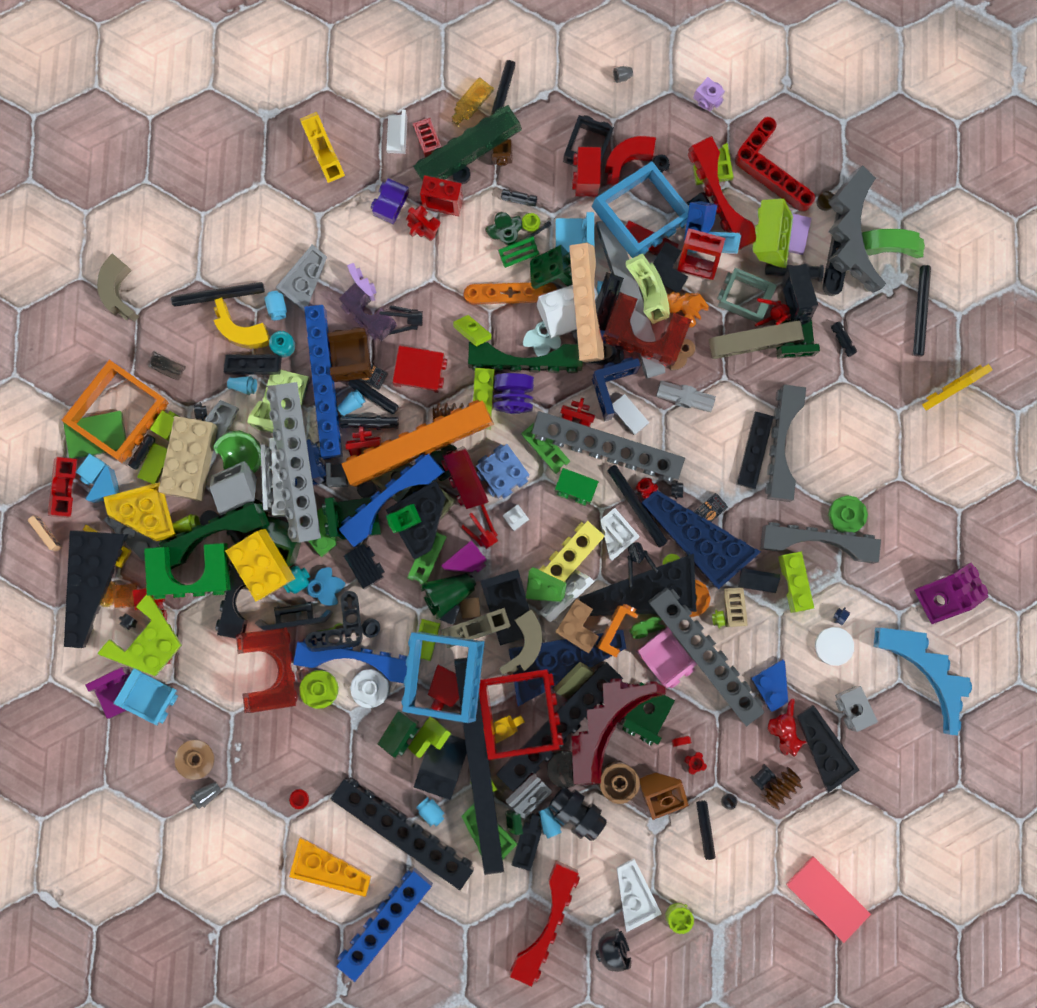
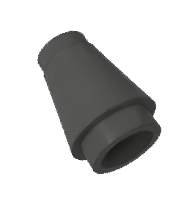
M217 782L195 790L191 798L198 809L201 807L205 808L222 790Z

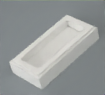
M625 394L612 404L615 414L634 436L649 424V421Z

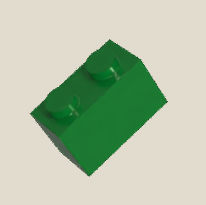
M563 468L554 492H557V496L568 499L570 497L576 499L575 503L586 506V504H591L599 481Z

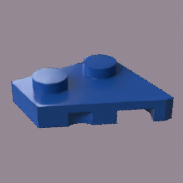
M783 659L751 677L752 682L770 712L788 703L786 667Z

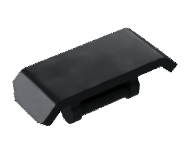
M312 602L285 607L277 606L274 607L276 624L268 625L260 619L255 624L262 630L269 631L325 623L333 612L327 609L320 617L314 618ZM307 611L308 619L282 623L281 615Z

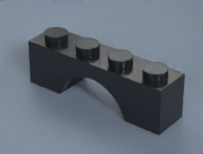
M230 562V590L225 591V600L221 601L220 611L222 614L221 618L217 620L216 631H218L217 635L244 640L248 620L241 616L236 602L239 592L246 585L233 563Z

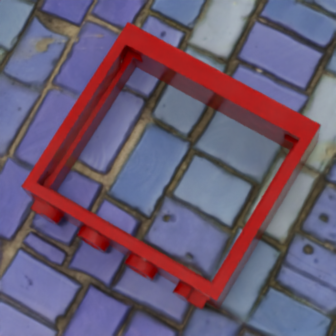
M547 669L480 680L479 697L488 760L560 750V745H563L562 733H558L557 725H560L559 713H555L554 705H557L556 693L552 694L551 686L554 685L553 674H549ZM543 678L553 744L497 753L488 686Z

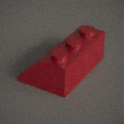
M462 446L444 454V460H441L445 471H450L452 477L449 478L452 488L457 487L459 495L456 497L460 506L464 505L466 509L488 503L489 500L466 448Z

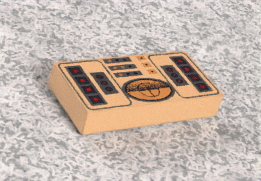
M33 515L28 519V522L49 550L58 551L62 548V545L40 517Z

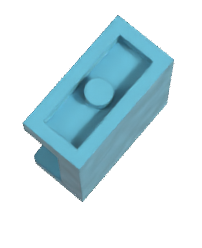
M134 668L113 704L158 726L159 723H164L169 714L166 710L169 705H174L178 695H176V689Z

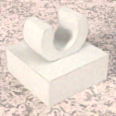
M518 504L503 515V518L513 531L529 521V518Z

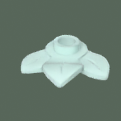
M543 321L539 322L535 329L528 331L523 340V346L533 347L537 357L548 354L550 348L556 350L561 346L559 336L550 338L548 332L546 334L541 333V329H546Z

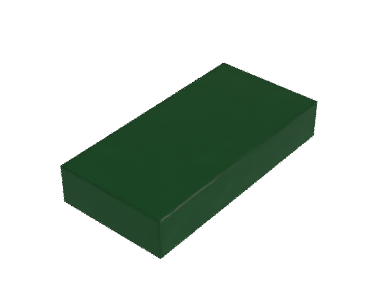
M513 810L506 811L507 830L514 835H523L521 814Z

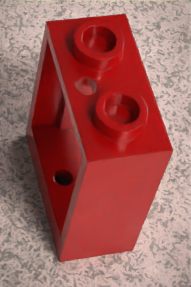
M424 175L420 191L422 206L426 210L459 217L463 202L462 183Z
M688 228L678 271L714 280L726 238ZM688 249L715 256V260L713 262L687 255Z

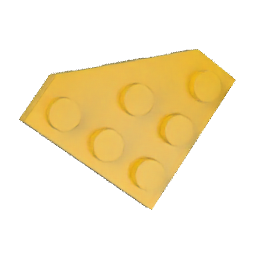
M981 364L944 386L942 388L943 392L940 394L934 392L926 397L928 401L922 404L926 411L985 376L993 369L989 364L984 367Z
M160 482L103 497L107 515L113 520L156 542L176 536L166 497L158 492Z

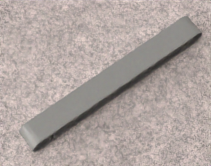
M602 220L596 222V228L611 274L624 278L618 295L619 298H622L624 304L622 307L644 375L648 379L664 374L665 366L649 318L644 313V302L637 281L626 267V261L629 260L627 251Z

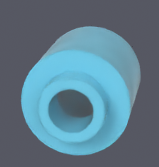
M278 291L267 293L264 299L271 320L275 321L286 318L287 309L283 294Z
M429 797L416 807L419 810V815L430 827L433 824L438 826L445 819L443 817L445 812L433 799L430 800Z

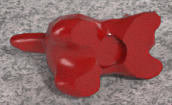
M792 698L788 703L787 713L769 720L768 731L771 735L779 737V748L783 755L786 756L790 753L795 757L806 741L798 739L796 735V723L793 718L795 700Z

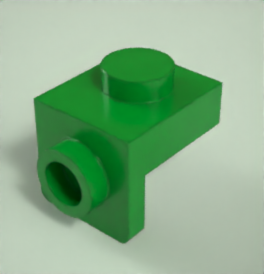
M414 504L386 515L388 525L393 533L404 531L421 522Z

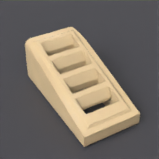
M724 589L726 627L748 626L744 589ZM729 594H739V597L729 598ZM740 601V605L730 606V602ZM731 609H740V613H731ZM732 617H741V620L732 621Z

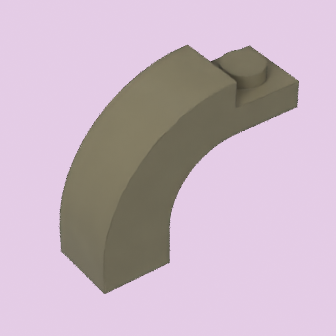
M112 253L99 271L97 280L98 293L102 303L115 316L118 313L125 320L130 318L135 322L139 316L123 303L119 294L122 281L132 270Z
M505 608L442 629L441 632L444 636L474 640L511 626ZM446 644V647H447V648L456 646V645Z
M532 610L515 620L523 633L524 646L517 657L499 668L503 675L506 673L511 675L519 670L517 668L519 664L525 671L533 664L540 652L542 631L539 621Z

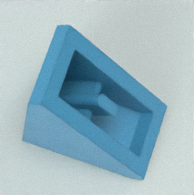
M104 466L86 500L98 503L104 501L103 497L120 493L116 474L112 468Z

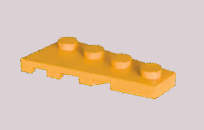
M302 837L299 838L289 875L290 878L363 897L367 896L371 875Z

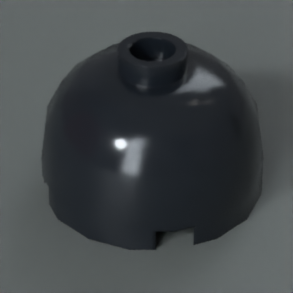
M614 929L605 933L599 940L598 950H596L597 960L602 962L603 966L610 971L621 972L631 968V957L627 958V951H630L624 933L619 931V929Z

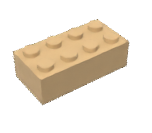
M174 416L158 492L164 495L203 501L218 426L211 422Z

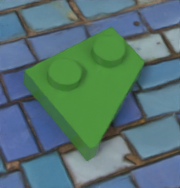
M532 567L528 575L526 598L561 602L565 597L567 583Z

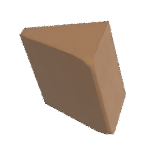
M479 597L464 599L460 602L462 619L481 616Z

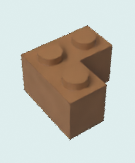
M575 599L555 633L589 653L599 638L598 635L583 627L593 609Z

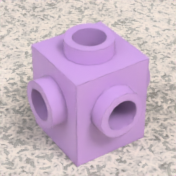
M707 77L696 89L693 98L701 108L707 109L710 112L714 107L718 108L724 101L722 97L725 91L719 83Z

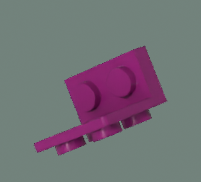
M120 667L85 684L88 692L95 691L107 719L127 711L113 703L131 674L129 667Z

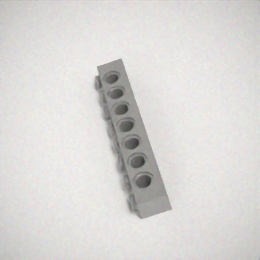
M293 382L267 386L266 395L271 408L270 419L274 427L273 439L276 441L277 447L276 458L280 466L279 478L282 480L283 485L282 497L286 505L285 516L289 524L288 536L291 542L299 543L319 539L321 535L298 384ZM282 400L285 401V408L281 406ZM285 419H287V421H288V427H287V428H286L285 425H284ZM288 439L291 440V447H290V448H289L288 445H287ZM292 458H293V460H294V466H293V467H291V465H290V461H291ZM295 478L297 479L296 487L293 484ZM298 497L300 498L299 506H297L296 500ZM301 517L303 518L302 525H300L299 523Z

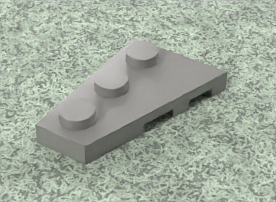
M311 245L276 286V289L305 312L304 307L309 306L327 256L314 245Z

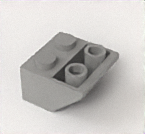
M245 461L211 476L210 490L220 515L255 500L257 477Z

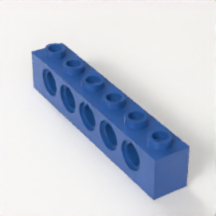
M416 868L412 872L408 870L401 879L404 882L399 888L395 886L389 893L391 898L387 903L383 901L376 909L378 914L374 919L370 917L363 926L365 928L361 935L357 933L350 942L352 944L348 951L344 949L338 956L339 962L336 967L352 981L355 982L432 887L433 882ZM411 887L415 893L412 896H407L404 893V889ZM399 903L402 910L396 912L392 910L391 905ZM386 919L389 922V926L381 927L378 921ZM373 935L376 938V942H367L366 936ZM353 952H362L363 958L356 959L353 956Z

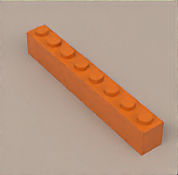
M483 400L472 401L464 409L457 408L451 411V415L446 417L439 416L433 420V423L428 425L421 424L413 432L401 433L398 435L399 438L393 441L391 439L383 441L381 446L375 449L371 447L364 450V454L346 458V462L341 464L349 484L356 487L416 460L423 453L424 455L430 454L494 425L486 404Z

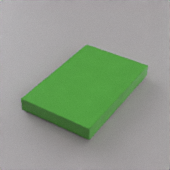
M121 411L81 418L77 425L114 451H117L126 440ZM63 422L69 458L79 459L87 457L89 454L99 455L106 453Z

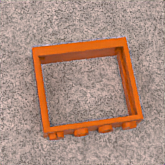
M108 360L61 421L120 463H123L128 457L132 456V450L135 446L143 442L144 435L150 430L161 411L167 408L169 402L117 364ZM118 373L154 398L156 402L116 452L77 425V423Z

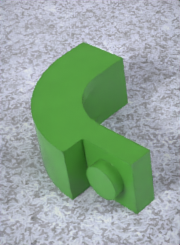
M878 229L862 232L864 247L869 256L886 252H897L918 259L924 255V239L920 238V233L905 229Z

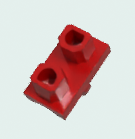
M422 205L416 209L411 207L406 221L409 222L407 226L411 228L409 235L414 237L418 234L420 237L425 236L428 240L432 241L441 222L436 217L428 221L425 218L428 212Z
M582 397L580 402L572 400L571 406L578 409L563 405L560 412L562 413L561 418L572 421L573 417L580 419L579 424L588 427L594 422L595 414L581 410L589 411L590 409L589 405L583 404L585 398Z
M360 426L359 432L352 433L353 439H360L347 440L345 443L346 450L349 449L350 456L361 455V448L374 447L375 449L381 445V436L365 438L372 436V432L364 431V427Z

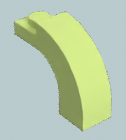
M643 254L627 260L626 267L641 289L644 300V313L651 323L655 324L669 318L670 309L666 290L653 263H649Z

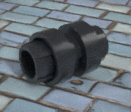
M562 787L549 804V809L555 813L554 818L562 825L570 822L573 825L571 832L580 839L585 836L588 840L594 841L607 824V820L601 815L602 810L594 803L588 806L582 803L585 796L576 789L571 792L566 787Z

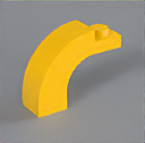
M314 112L300 118L327 182L330 183L344 177L343 169L318 113Z
M222 298L214 300L216 303L214 311L218 319L213 321L228 341L246 349H258L269 346L270 336L263 322L251 327L237 326L232 322L226 302Z

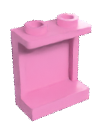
M666 627L636 650V652L660 683L666 686V688L670 687L672 689L680 683L679 678L684 674L687 677L695 671L694 666L697 663L691 659L672 635V631Z

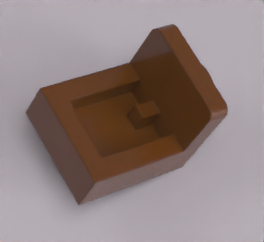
M511 139L493 140L492 160L494 165L506 166L513 163Z

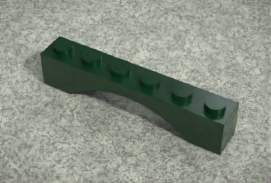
M469 342L468 367L472 368L473 371H475V368L494 369V372H500L502 369H510L511 372H521V369H526L532 373H538L540 370H548L549 373H559V370H566L567 373L575 374L578 371H582L583 361L579 360L578 344H563L555 351L546 355L522 358L505 354L488 342L478 346Z
M246 503L242 506L243 509L231 510L225 513L226 516L221 519L220 517L213 518L205 526L202 524L193 527L192 532H183L177 534L174 540L170 541L168 539L158 543V547H169L170 569L186 563L196 546L215 533L224 530L254 533L270 526L262 504Z

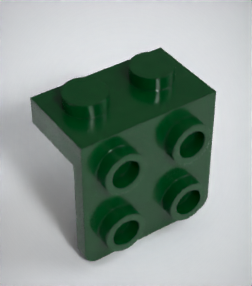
M559 245L533 258L530 261L531 287L537 289L558 278L567 287L573 285L570 252L568 253L562 245Z

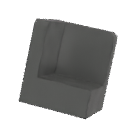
M326 463V483L329 488L348 487V479L342 464Z

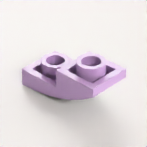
M354 263L347 265L359 290L369 300L374 301L373 294L377 292L373 282L369 283L368 278L363 279L361 269H356Z

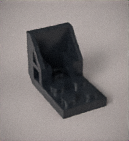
M519 570L481 580L489 611L493 612L505 608L511 626L496 632L500 646L524 639L523 633L515 620L530 610Z

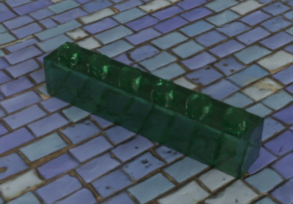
M509 105L500 107L493 115L483 118L473 128L466 129L462 135L452 138L442 148H437L428 157L418 160L413 167L422 182L424 175L446 180L454 173H457L522 130L520 122Z

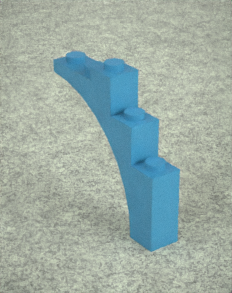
M875 628L873 647L889 650L904 657L926 676L934 688L941 705L943 733L958 736V731L961 729L959 715L963 708L961 696L969 697V693L972 691L970 678L947 675V671L950 669L949 655L925 653L929 645L927 633Z

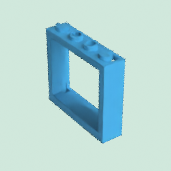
M653 162L648 163L596 197L591 206L632 258L640 254H646L649 251L648 248L658 246L666 236L670 238L677 232L676 229L679 227L683 229L687 224L689 211L688 205ZM649 178L679 217L638 243L608 204Z
M412 632L408 641L410 648L409 656L406 659L407 674L404 678L405 692L401 702L403 706L402 712L465 723L476 721L485 641ZM422 640L469 647L461 714L415 706Z

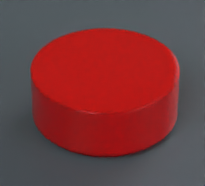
M690 736L671 740L673 747L692 743Z

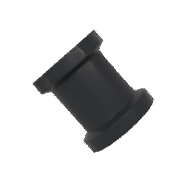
M765 764L762 765V769L755 776L750 777L761 790H764V786L771 779L776 778L774 773Z

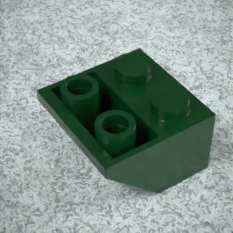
M268 516L267 519L270 526L263 529L267 530L286 564L290 567L296 563L301 542H291L288 536L289 524L287 521Z
M398 710L377 745L394 758L398 755L402 756L409 746L407 743L408 739H413L420 729L417 726L419 721L402 712V710Z

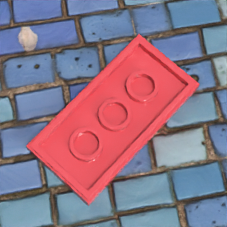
M813 856L786 883L843 943L871 915Z

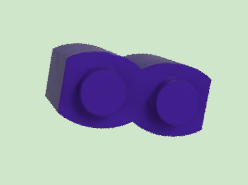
M388 178L386 182H382L379 188L380 195L377 199L373 200L371 209L373 216L394 224L409 195V187Z

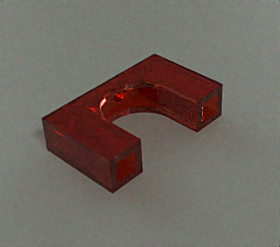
M620 292L602 339L610 345H620L628 352H638L646 359L653 358L659 360V363L664 366H673L677 361L692 319L673 313L665 335L661 339L654 342L642 341L634 335L630 326L631 316L638 299Z
M287 628L236 635L238 654L264 652L275 660L278 667L277 679L270 688L242 694L244 713L296 706L298 697L293 684L295 682V673L291 667L293 655L289 650L291 638Z

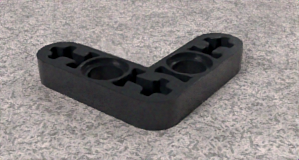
M346 591L341 596L344 628L309 633L305 638L308 650L319 652L356 647L361 644L363 640L358 596L355 592ZM348 597H351L353 600L352 609L348 608ZM348 615H356L357 620L354 623L347 622L346 618ZM352 633L358 636L355 641H352V638H348L351 637ZM342 634H345L346 642H343ZM337 635L340 640L336 644H331L328 641L329 637ZM324 636H325L326 645H323V638H322V637H324ZM313 638H316V640L319 641L316 643V646H313L312 643H309L312 642Z

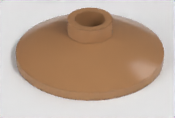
M187 741L178 748L175 754V767L184 778L190 780L201 779L212 770L214 753L211 747L203 741ZM195 755L199 757L198 763L193 761Z

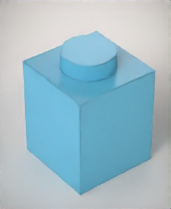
M89 454L76 473L81 476L79 479L82 482L90 485V483L95 484L104 466L111 467L96 456Z

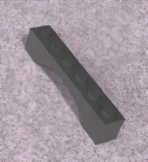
M784 384L776 392V401H778V408L774 410L776 425L775 427L773 426L771 433L774 443L770 446L769 456L772 457V460L767 469V475H770L769 483H766L765 494H768L767 499L784 502L794 500L796 480L787 465L785 439L791 421L805 405L807 387Z
M769 522L768 525L762 527L761 550L780 552L799 542L819 541L841 549L854 561L879 563L881 539H875V535L864 534L863 537H858L853 532H844V535L837 534L836 530L818 532V528L806 527V530H802L797 525H787L786 528L780 527L779 523Z

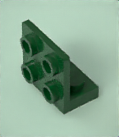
M812 319L809 323L801 325L804 336L803 342L796 344L785 343L781 347H776L777 359L811 357L820 352L819 344H814ZM784 320L781 324L791 322V320Z

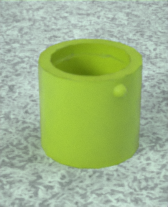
M674 903L667 908L665 918L669 928L675 933L685 934L694 925V917L687 908V904Z

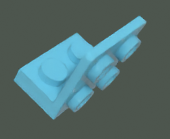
M587 212L586 218L556 219V247L562 245L569 253V245L589 243L594 246V212Z

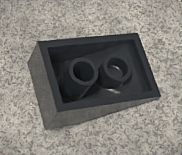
M450 735L440 750L430 744L425 752L413 787L451 800L467 754L465 739Z

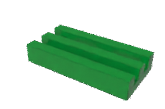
M533 236L498 249L504 268L539 255ZM528 242L531 243V245L514 251L512 253H509L507 255L503 254V252H506ZM533 249V252H530L528 254H525L523 256L506 262V259L514 257L516 255Z

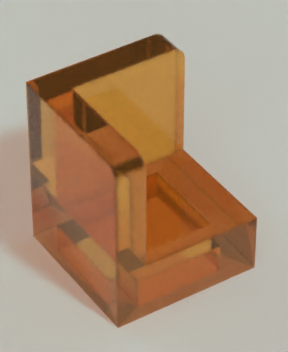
M136 583L112 585L115 608L134 607L132 590L138 589Z

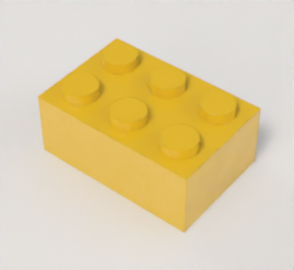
M266 529L256 531L226 550L227 555L255 602L295 580L294 575Z

